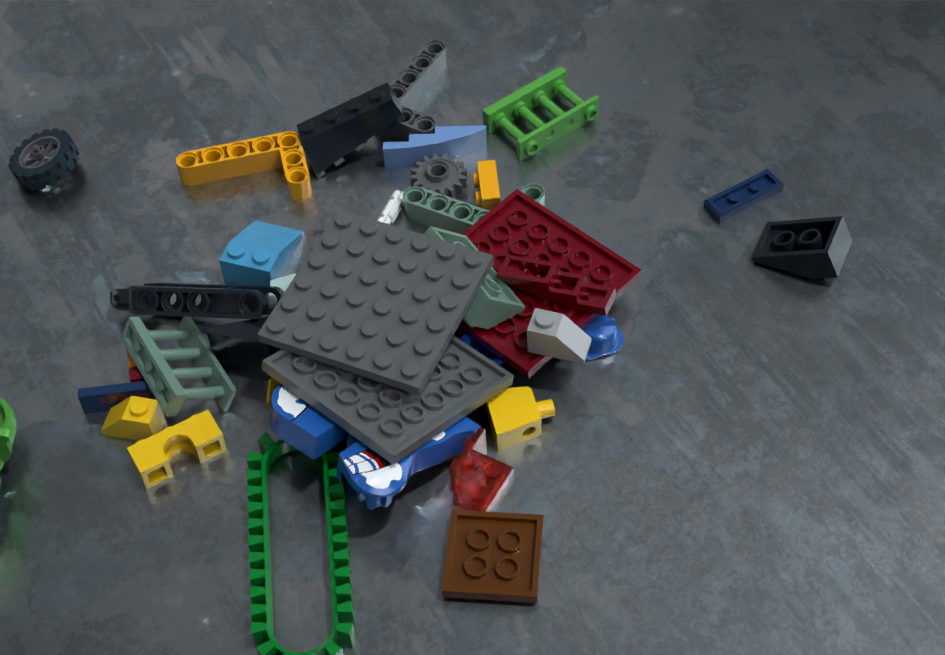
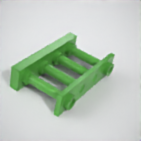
M560 66L483 109V125H486V131L489 134L498 128H502L517 141V159L522 161L598 117L599 97L595 95L583 101L567 87V70ZM560 94L575 107L564 112L549 99ZM541 105L555 119L545 124L530 110ZM521 116L536 130L524 135L511 121Z

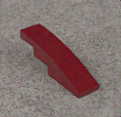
M507 254L496 274L498 279L540 298L607 316L617 296L615 288L588 283L587 275L560 271L559 263Z

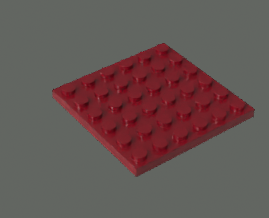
M518 189L462 234L467 236L480 252L493 255L494 263L492 267L496 272H498L507 254L559 263L560 271L587 275L588 283L615 288L617 295L615 300L641 278L642 270ZM506 283L526 307L523 312L490 329L472 328L463 321L460 322L458 328L529 379L552 358L528 352L527 329L535 308L564 314L582 330L599 314L560 305Z

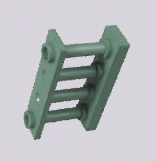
M140 317L128 318L121 340L166 417L177 416L184 400L214 398L222 412L228 411L237 390L191 317H183L179 328L172 330H148ZM178 340L183 348L159 349L155 342ZM190 359L194 367L172 369L166 361ZM202 378L207 387L184 389L178 380Z

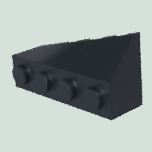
M387 82L313 118L305 120L297 125L300 143L316 177L320 178L326 174L324 171L333 163L336 166L344 161L343 157L355 148L359 151L366 146V142L372 136L378 138L404 120L405 117L398 97Z

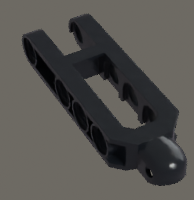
M157 282L132 285L125 289H115L110 292V303L116 310L129 311V313L134 315L254 319L263 315H270L274 308L269 307V300L266 298L269 293H273L276 296L278 303L284 291L276 286ZM176 294V301L172 305L170 302L171 296ZM198 295H201V302L199 305H196V298Z

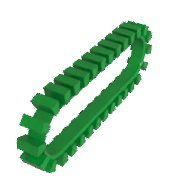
M265 432L257 439L261 454L249 451L247 458L249 468L247 470L248 530L250 534L248 535L250 549L249 564L251 568L249 569V577L251 583L250 599L252 603L250 604V615L252 619L251 636L258 655H344L342 647L337 644L353 648L356 635L354 630L355 617L345 480L343 476V480L340 482L336 476L339 453L341 451H338L337 445L319 456L323 462L333 627L327 640L319 647L306 652H293L280 646L274 638L268 474L272 463L279 456L297 449L282 439L274 443L270 435Z

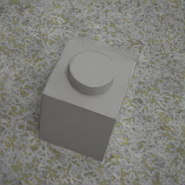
M535 308L527 329L528 352L584 364L592 338L564 314Z

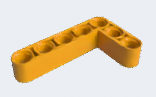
M287 131L181 153L176 158L180 180L184 185L194 186L283 168L291 199L304 201L312 195L310 176L303 147L296 132Z

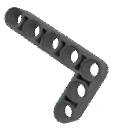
M430 40L425 43L389 84L401 103L405 119L383 134L402 142H409V134H435V119L411 108L447 67L446 45L441 40Z

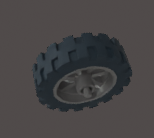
M53 128L52 131H49V129L42 130V133H35L31 135L30 139L23 140L21 142L22 145L15 148L13 151L14 155H11L9 159L11 162L9 163V168L23 188L26 189L28 187L30 190H35L36 188L45 189L48 185L53 186L57 184L59 179L63 180L68 176L67 173L69 171H73L75 168L74 164L78 163L79 160L77 156L79 155V150L65 130L60 131L57 128Z

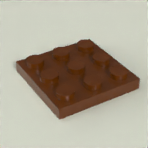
M452 509L442 597L537 603L544 515Z

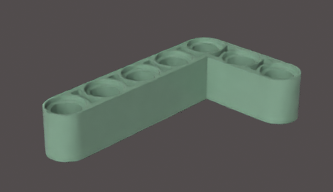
M532 183L525 185L521 189V192L545 207V190L541 185ZM411 186L403 192L404 211L407 219L428 227L432 226L458 234H463L489 212V210L419 186Z

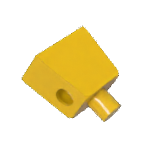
M528 386L506 388L484 403L497 451H502L539 437L541 435V419L555 416V407L552 399L536 402L532 389Z

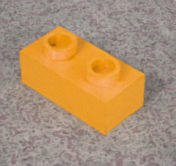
M495 160L477 161L478 172L473 173L474 188H479V191H475L476 206L491 211L500 203Z

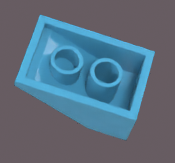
M255 220L231 239L223 252L219 262L224 282L237 285L270 286V280L283 277L304 237V231Z

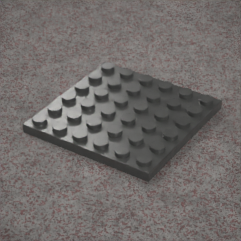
M338 209L258 332L259 342L420 395L494 263L493 255Z
M454 335L420 395L283 349L262 360V370L393 465L512 385L514 378L513 374Z

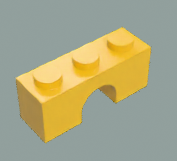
M205 410L199 414L192 415L174 426L167 427L155 435L137 441L135 444L127 447L132 464L147 490L174 477L169 462L177 453L191 452L197 456L200 463H203L226 452L227 447L220 428L209 410Z

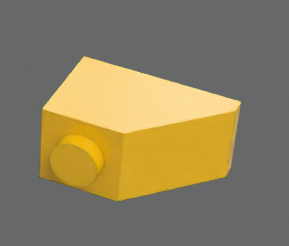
M130 396L110 408L100 432L101 435L139 441L161 432L166 420L157 400Z

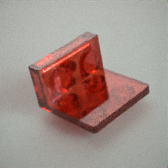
M481 427L478 428L474 436L470 435L467 438L463 453L459 458H455L450 465V491H452L453 505L464 510L490 512L513 476L514 468L487 456L486 430Z

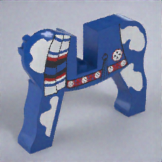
M278 385L271 397L269 419L271 430L277 437L313 460L347 438L346 449L339 453L336 476L340 482L343 480V476H345L350 485L357 491L358 501H364L370 510H374L378 506L385 508L389 506L392 496L405 487L408 477H411L414 473L440 464L453 455L474 451L477 448L481 426L465 416L393 465L284 385Z

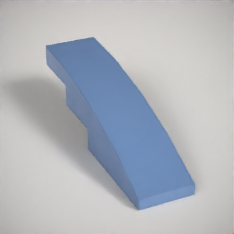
M486 125L435 126V134H409V142H383L385 168L414 166L416 161L423 163L424 156H427L429 159L433 158V153H436L438 157H442L444 153H447V158L450 159L453 156L459 157L487 147Z

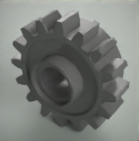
M433 153V158L429 159L427 156H424L423 163L416 161V168H411V186H419L454 199L463 193L462 188L467 187V169L464 168L462 161L457 162L456 156L448 159L447 153H444L442 157H438L436 153Z

